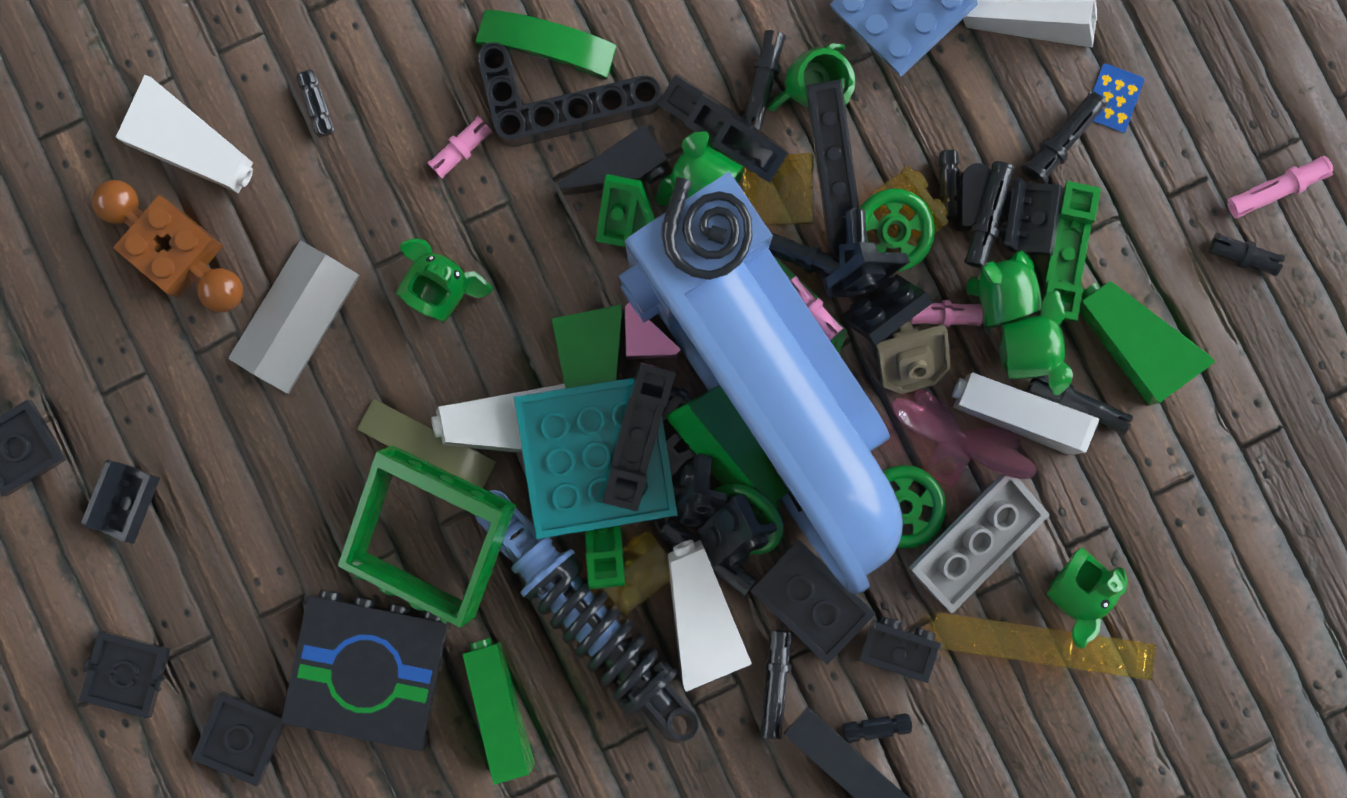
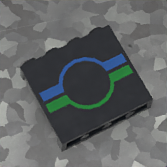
M320 589L319 595L308 596L281 723L417 751L425 749L429 738V732H426L446 633L447 630L451 629L452 623L444 624L440 617L428 611H423V616L409 613L410 607L389 603L387 609L375 606L376 600L355 596L354 602L340 599L341 593Z

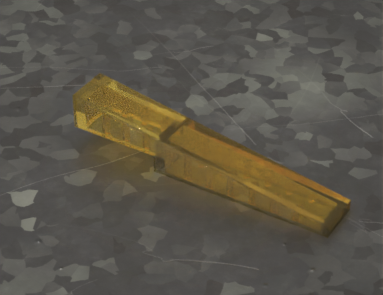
M935 612L933 632L936 633L935 640L943 644L942 649L1152 680L1156 644L1097 635L1084 649H1080L1075 646L1071 638L1072 631Z

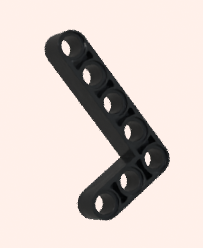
M490 42L484 45L478 54V62L494 128L501 142L509 147H518L649 115L659 108L661 88L658 81L648 75L522 105L513 64L507 49L500 43ZM494 56H500L504 59L503 64L498 68L487 66L488 61ZM642 89L652 90L655 94L654 98L648 102L640 101L636 95ZM499 90H511L512 95L508 100L500 102L495 99V95ZM609 97H616L621 101V105L615 110L606 109L603 103ZM576 105H582L588 109L587 114L582 118L572 117L569 114L570 110ZM549 113L553 115L554 120L548 126L542 127L536 123L537 118L541 114ZM508 122H518L520 129L517 133L507 135L503 132V128Z

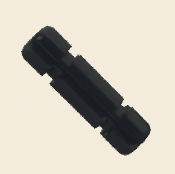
M312 70L298 73L296 79L299 88L303 90L301 94L311 120H314L312 126L315 134L318 137L331 135L334 133V127L331 119L327 117L329 112L322 91L317 87L319 83L316 74Z
M943 150L939 153V167H942L941 171H939L940 199H943L941 216L944 218H955L961 214V201L957 199L960 197L959 169L956 168L957 164H959L957 150Z
M905 713L894 715L892 719L886 716L861 720L860 724H857L856 721L847 722L842 725L844 739L848 743L859 742L860 738L872 740L891 737L893 733L898 735L910 734L913 727L910 715Z

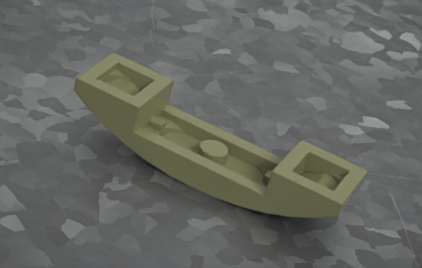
M376 399L372 400L357 430L389 447L392 445L481 488H484L497 461L471 448L443 445L441 437L435 438L432 428Z

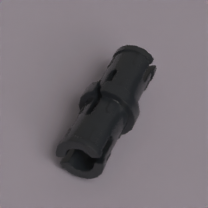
M1221 233L1214 235L1210 243L1214 247L1210 246L1208 251L1211 255H1217L1237 262L1238 267L1245 269L1249 266L1269 273L1272 276H1277L1280 273L1283 265L1279 264V262L1283 263L1285 260L1284 255L1256 247L1255 242L1247 240L1244 243L1224 236Z

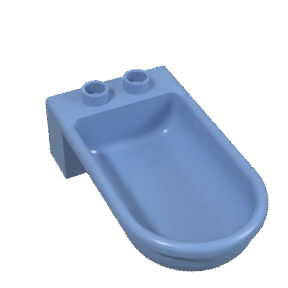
M729 171L685 200L679 225H677L679 229L676 243L681 257L694 268L710 271L722 268L732 261L740 250L744 237V226L738 209L729 202L716 200L706 203L696 212L692 220L691 229L694 240L700 247L708 251L720 250L730 240L731 227L729 221L724 216L719 215L711 217L708 221L709 228H712V225L727 229L723 245L709 241V237L701 233L699 223L706 210L717 206L728 208L738 218L741 231L739 243L729 255L721 259L709 260L696 255L686 244L682 231L684 217L689 207L702 195L717 191L731 193L745 204L752 218L753 238L749 251L741 265L728 275L712 280L694 278L677 269L664 251L661 237L662 222H664L666 214L664 213L625 240L630 268L618 275L622 283L621 289L644 323L657 314L659 315L708 390L718 385L722 387L803 511H797L789 494L780 498L838 581L850 593L859 594L870 587L866 576L891 558L898 547L902 535L903 519L899 502L888 479L871 453L872 450L889 440L890 435L877 410L770 252L769 246L773 235Z

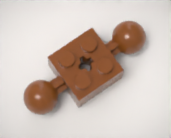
M108 180L96 188L92 197V206L96 215L107 223L116 225L125 223L129 227V230L113 248L163 291L179 298L190 284L194 282L198 285V298L208 310L225 313L239 305L243 297V285L240 278L228 269H211L207 266L222 249L223 245L176 205L163 196L158 195L143 212L138 208L139 198L136 191L128 183L121 180ZM169 243L172 246V248L170 251L167 252L165 248L166 245Z

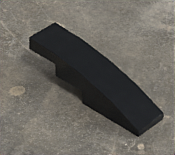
M679 74L674 75L658 104L684 121V125L693 131H707L709 141L712 142L711 145L769 183L789 153L745 119Z
M808 706L783 732L786 737L854 798H909Z

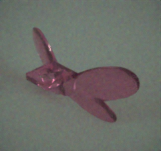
M919 389L915 392L916 403L903 398H897L893 401V413L903 425L925 438L939 442L924 468L935 479L949 486H954L971 458L995 472L1016 479H1030L1036 474L1037 468L1035 464L1024 455L1013 450L1021 444L1020 437L1014 432L997 428H980L961 432L945 405L935 395L924 389ZM947 456L954 458L953 464L956 470L951 473H943L937 469L936 462L945 460Z

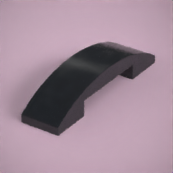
M640 362L618 432L604 490L603 503L638 512L647 480V468L664 407H667L676 374L675 371Z

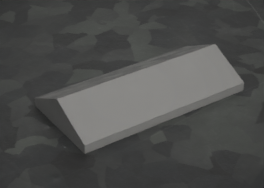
M300 240L228 359L289 394L360 275Z
M1007 468L909 569L918 581L953 614L1050 514L1010 468Z

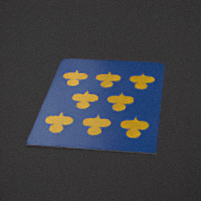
M1103 64L1093 92L1098 93L1106 100L1107 107L1100 112L1094 119V122L1125 133L1144 84V78L1112 65Z

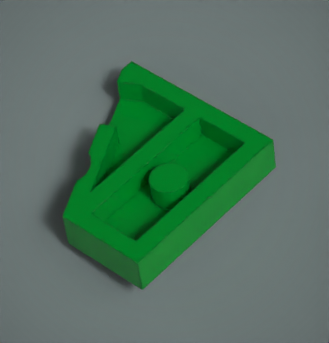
M606 174L596 242L626 247L625 240L654 221L655 218L640 180Z

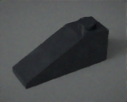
M643 125L557 184L563 195L601 191L604 187L606 174L640 180L642 183L647 181L651 184L666 173L664 169L668 167V158L645 125Z

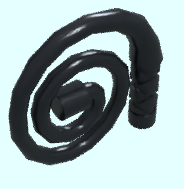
M677 177L672 191V198L670 197L668 210L661 227L665 254L677 269L691 277L712 280L728 275L741 265L749 251L753 238L752 218L745 204L733 194L721 191L702 195L691 204L684 217L682 231L686 244L696 255L706 260L721 259L732 253L739 243L741 231L738 218L728 208L717 206L708 209L700 218L699 228L701 233L709 237V241L723 245L727 229L712 225V228L708 227L710 218L719 215L724 216L729 221L731 236L727 245L718 251H708L700 247L695 242L691 229L692 220L702 206L716 200L729 202L738 209L744 226V237L740 250L732 261L722 268L710 271L694 268L681 257L676 243L679 229L677 225H679L681 212H683L685 199H687L692 182L685 178Z

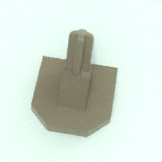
M909 320L893 332V339L876 345L882 385L884 388L900 394L936 385L951 369L948 331L944 324L918 331L917 328L912 327Z

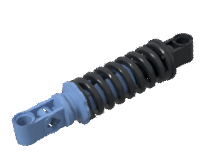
M489 491L503 499L510 501L508 497L501 491ZM515 507L500 550L514 563L511 570L515 574L520 573V576L525 579L526 585L520 594L528 600H535L539 604L537 609L541 615H546L550 612L555 614L550 620L551 627L555 630L563 626L567 628L562 636L563 641L566 644L573 643L576 640L580 643L575 649V654L578 658L595 655L587 666L590 672L595 673L605 666L609 668L600 679L603 687H609L617 680L622 683L613 693V699L624 710L623 713L626 717L641 710L667 741L680 743L693 738L699 729L698 717L669 685L678 671L666 662H659L657 665L652 666L657 659L658 651L653 647H649L639 652L646 640L642 633L633 634L625 639L633 627V622L627 618L619 622L616 620L621 611L620 607L616 604L609 605L608 607L603 605L608 598V593L605 590H599L595 593L589 590L588 576L582 579L578 576L583 565L574 555L575 552L570 549L560 554L552 546L551 543L553 541L550 537L536 539L534 525ZM475 515L478 523L488 533L491 522ZM518 532H520V534H519L516 538H514L513 540H510V539H511L512 537H514ZM675 716H680L686 721L687 729L684 735L676 734L672 728V720Z

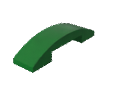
M487 9L484 11L476 39V44L486 45L490 42H497L502 44L508 52L511 49L574 66L576 71L608 79L617 45L562 24L527 15Z
M1066 181L1063 189L1054 256H1048L1042 302L1049 293L1059 291L1065 310L1064 320L1076 322L1078 321L1083 293L1081 281L1092 224L1096 220L1101 188L1072 181Z
M621 525L585 531L589 590L625 586Z

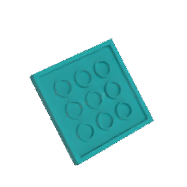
M635 378L513 396L536 539L677 516L663 418L660 421L647 468V480L638 512L602 502L618 432Z

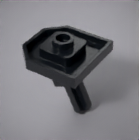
M848 209L845 213L847 244H839L840 268L824 279V289L828 297H852L857 294L868 293L910 263L906 253L878 252L875 243L867 242L864 209Z

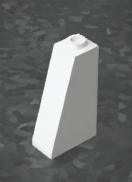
M977 0L978 5L963 18L966 28L1093 47L1097 6L1096 0Z
M144 75L116 138L127 146L239 193L242 186H247L252 177L253 168L251 166L253 162L153 78Z
M973 372L966 375L965 379L959 378L952 393V397L956 399L953 408L1067 455L1087 452L1099 422L1098 418Z
M565 384L440 406L436 410L437 416L431 417L435 438L441 437L442 444L446 446L522 453L513 396L565 389Z
M693 540L679 543L673 548L674 551L668 554L679 670L686 692L752 664L701 540L695 543Z

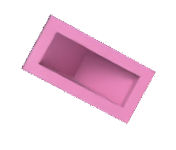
M630 302L625 306L627 359L677 358L680 355L681 349L650 320L644 323Z

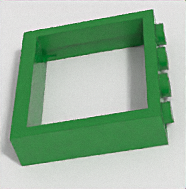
M392 445L377 451L338 566L354 574L355 579L366 580L378 586L381 592L391 596H398L408 601L414 609L428 611L440 617L444 624L450 622L461 628L476 616L516 504ZM393 475L491 522L463 600L367 553Z

